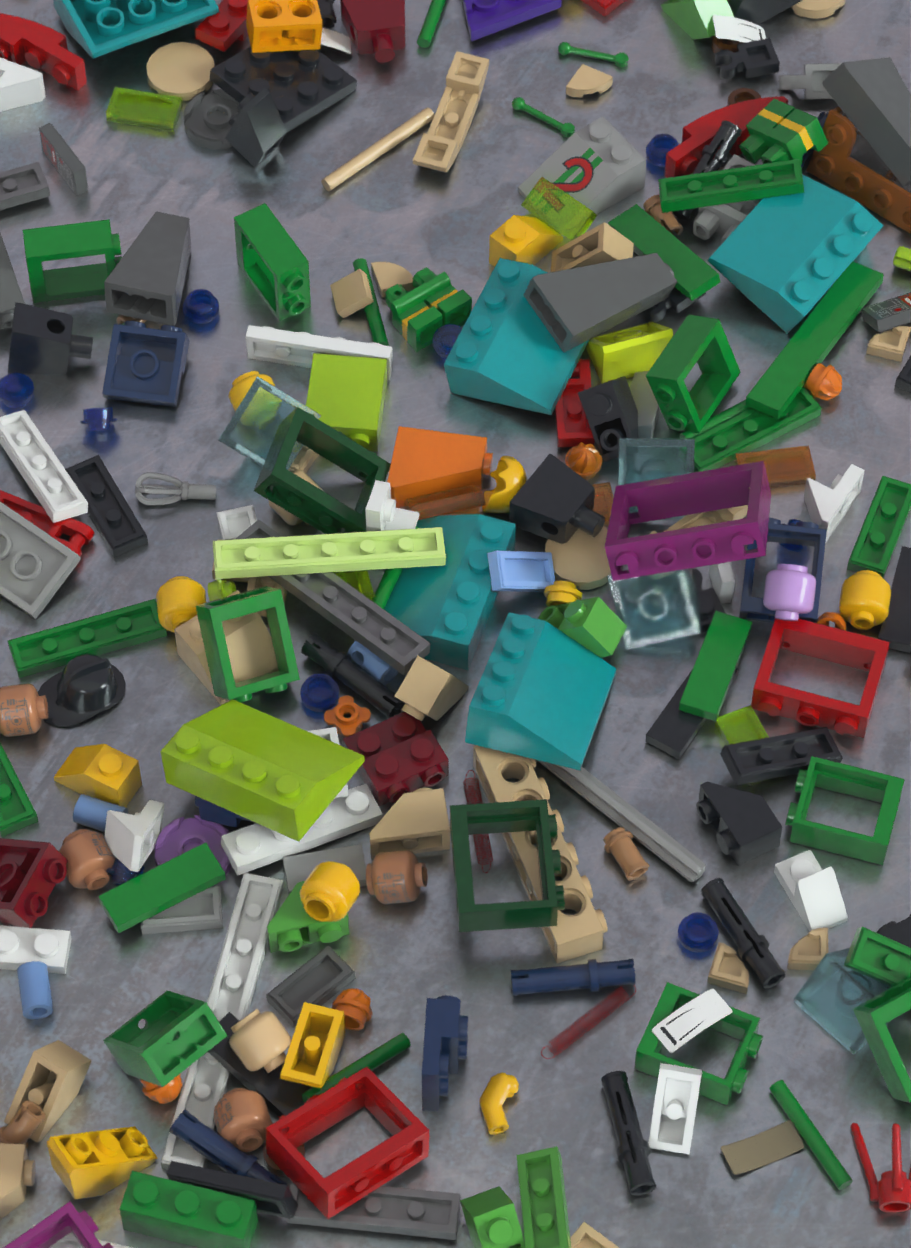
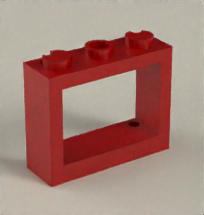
M799 618L798 621L775 619L753 688L751 709L769 713V716H781L796 720L805 726L827 727L840 735L845 733L864 738L886 665L890 642ZM783 649L868 671L869 674L860 705L770 682L779 650Z
M365 1067L347 1079L345 1077L342 1078L337 1085L321 1095L312 1096L303 1106L288 1115L280 1116L278 1121L266 1127V1154L327 1219H330L429 1156L430 1130L368 1067ZM365 1106L393 1136L331 1175L323 1178L296 1148Z

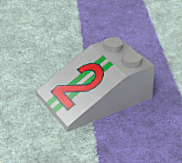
M601 117L576 131L518 187V192L555 231L563 235L645 187L646 159L604 117Z

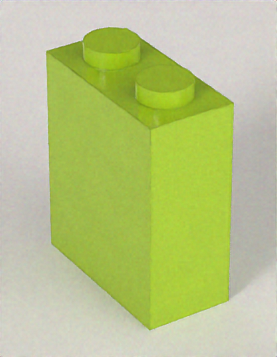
M313 353L305 411L311 413L333 429L342 432L364 448L372 452H378L387 387V359Z

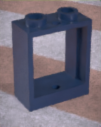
M769 518L767 542L814 547L811 575L816 579L814 606L810 613L799 614L798 618L817 623L827 529H819V525L812 522H797L796 526L782 525L780 520ZM754 540V544L747 545V550L757 549L756 540ZM756 558L746 559L739 618L774 623L776 611L767 609L763 605V598L751 597Z

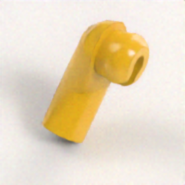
M501 1072L492 1076L480 1097V1107L488 1132L491 1135L501 1134L509 1128L502 1105L507 1097L511 1098L514 1096V1093L518 1092L519 1084L513 1075Z

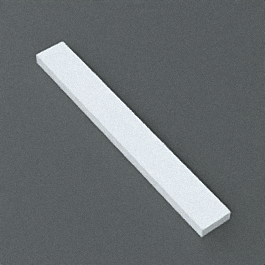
M250 873L243 874L207 1000L208 1006L218 1021L229 1012L239 1021L249 1013L268 945L267 926L277 912L284 887L283 880ZM208 1052L187 1069L172 1125L183 1110L186 1109L200 1122L216 1131L213 1117L214 1107L226 1093L231 1073ZM169 1132L161 1160V1167L168 1170L171 1161L205 1168L207 1158Z

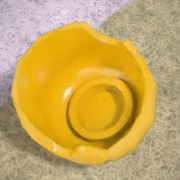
M502 456L498 461L497 469L490 473V476L496 480V487L491 491H485L482 495V509L485 513H509L510 501L528 480L526 472L518 460L514 457Z

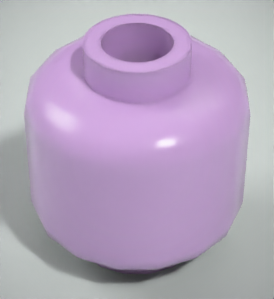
M777 564V569L769 571L766 575L763 605L769 610L776 611L775 619L798 621L799 614H807L813 610L816 589L815 577L808 573V567L793 564Z

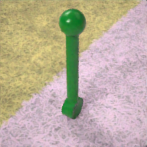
M562 42L558 46V51L561 55L571 53L611 61L621 68L626 67L628 64V55L625 53L611 55L572 47L567 42Z
M521 97L513 99L512 107L515 110H524L561 130L563 137L570 138L575 133V126L572 123L563 124L525 104L524 99Z

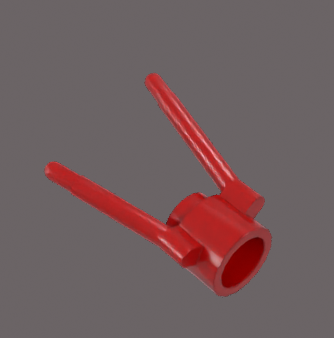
M852 1123L850 1127L870 1187V1201L878 1202L879 1209L884 1212L898 1213L910 1210L911 1166L909 1178L907 1179V1173L902 1171L900 1125L897 1123L892 1125V1170L883 1172L881 1180L877 1181L860 1128L857 1123Z

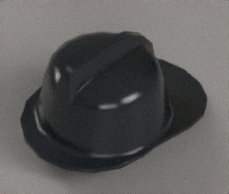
M92 654L76 656L67 663L62 672L52 676L40 687L38 695H45L48 704V719L43 720L56 727H69L117 704L124 695L126 683L123 674L110 663L108 658H101Z

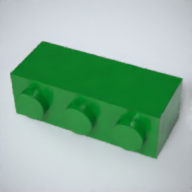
M136 1171L131 1173L119 1209L123 1230L196 1248H250L258 1223L256 1200Z

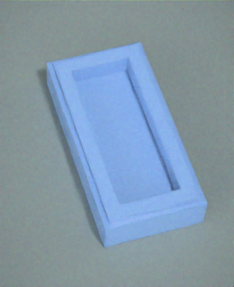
M496 550L487 553L492 591L544 592L545 587L553 585L555 581L551 552Z

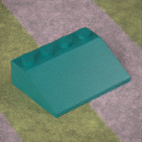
M53 0L54 8L67 31L92 58L219 13V7L215 0Z
M803 174L805 193L763 198L707 260L786 333L806 316L884 226L856 200Z
M499 258L443 364L451 393L552 415L588 341L564 353L524 297L531 279L548 272L532 264Z
M481 514L419 516L416 525L418 528L442 527L446 565L403 568L384 610L430 643V653L424 659L469 671L499 591H492L487 553L496 550L515 551L516 524Z
M508 612L469 705L465 743L581 770L617 668L547 621L532 618L528 615Z

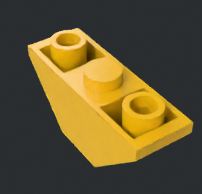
M135 1126L51 1136L46 1142L52 1168L74 1199L103 1196L130 1179L132 1171L141 1172L152 1165L158 1158L148 1145L145 1135L138 1131Z

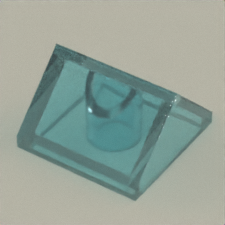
M257 376L218 440L263 467L279 424L296 407L311 413L317 419H320L321 415ZM298 441L295 442L286 465L287 470L303 446Z
M619 438L617 486L694 473L695 439ZM637 506L630 507L629 513L638 512Z
M688 569L613 581L611 574L607 576L617 616L627 625L623 634L626 650L701 633L697 586Z
M846 948L825 954L794 998V1002L855 1055L868 1042L853 1009L892 987L845 967L844 963L850 949Z

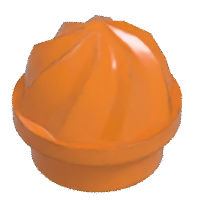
M818 363L810 373L804 387L811 391L813 398L830 400L841 393L842 376L835 370L834 366L828 365L826 367Z
M581 442L578 446L572 447L567 452L565 465L583 479L590 480L600 471L602 456L594 445Z
M351 988L343 990L332 1004V1009L344 1011L345 1029L362 1030L365 1023L371 1020L373 1014L370 1006L371 998L360 989Z
M180 1074L164 1087L140 1079L143 1084L142 1092L144 1095L160 1104L173 1102L183 1087Z

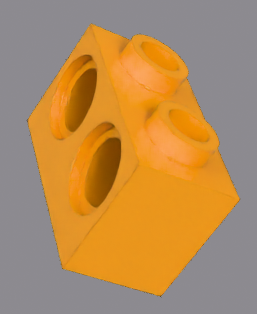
M248 0L246 27L252 53L320 49L323 23L317 0Z

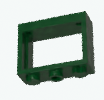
M296 407L279 424L253 491L324 534L366 532L365 509L375 480L385 482L391 464L376 453L351 440L342 432L320 421L311 413ZM296 441L365 482L355 510L286 469Z
M547 799L450 805V834L459 932L557 926L558 910H565L563 885L556 886L555 874H561L560 851L552 850L551 839H557V821L555 814L548 815ZM535 831L542 900L475 905L469 835Z

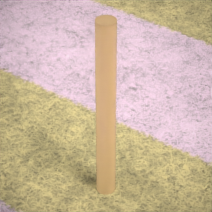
M426 107L321 180L323 187L327 191H331L431 122L435 115L429 107Z

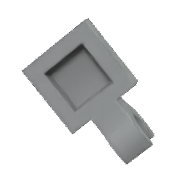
M840 63L804 64L803 75H779V89H804V99H832L822 82L840 66Z

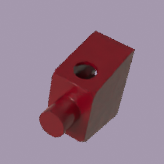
M340 0L341 20L358 54L374 53L376 61L387 63L394 59L395 50H402L405 47V0Z

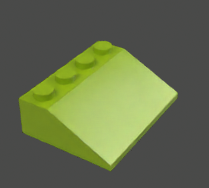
M234 699L184 724L160 751L166 783L298 842L365 761L362 754Z

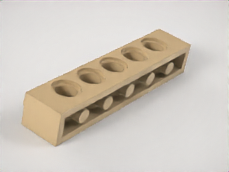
M473 746V767L488 803L547 799L548 815H556L557 839H551L552 850L560 851L561 874H555V876L563 879L555 881L556 886L563 885L565 909H572L578 912L574 915H566L561 912L562 910H558L557 926L541 927L556 964L602 950L603 933L608 931L604 914L601 909L595 910L590 900L593 898L590 882L586 875L580 877L576 867L578 865L576 850L572 842L566 843L562 835L564 825L561 815L557 809L551 810L548 803L550 799L549 789L544 777L538 778L535 773V759L482 746ZM516 778V779H519L520 781H518V782H508V781H506V779ZM535 831L502 833L529 900H542L537 847L533 846L536 844Z

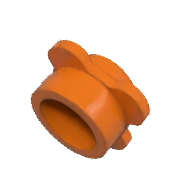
M348 695L340 697L338 704L332 710H327L324 713L325 723L336 727L337 734L344 737L360 732L363 723H367L371 718L370 710L366 707L361 708L354 703V698ZM345 714H350L351 717H350V718H344V715H345Z

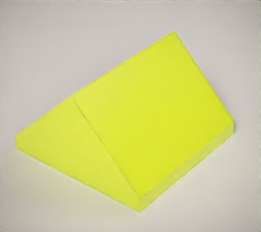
M648 322L595 336L588 341L586 349L600 382L603 384L624 376L626 379L632 378L635 372L649 371L674 335L672 328L655 322Z

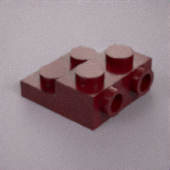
M402 712L343 739V747L364 755L365 761L357 772L363 782L369 787L379 807L389 802L396 803L404 793L413 792L424 786H435L444 777L449 776V759L432 731H426L420 720L406 712Z
M0 838V922L3 925L32 928L36 919L46 913L48 897L54 886L65 879L67 873L66 864L68 863V860L50 842Z

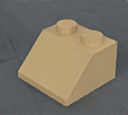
M237 590L229 596L239 594L240 592ZM258 612L222 621L235 683L279 671L272 637ZM196 615L174 629L177 654L222 705L229 700L214 695L199 620Z

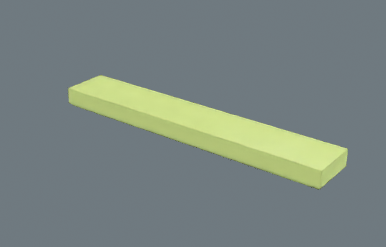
M442 527L213 541L215 579L446 565Z

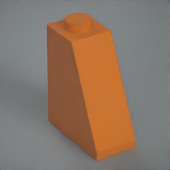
M399 426L387 480L391 486V499L396 500V508L481 490L484 475L490 476L493 464V453H487V438Z

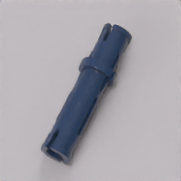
M633 958L610 962H597L596 959H588L586 964L522 970L514 969L511 970L513 996L590 988L591 992H597L599 987L636 985Z
M186 1109L177 1117L169 1130L170 1133L186 1142L194 1150L227 1173L288 1185V1183L259 1164V1158L255 1155L250 1154L248 1156L243 1151H240L217 1132L200 1122Z

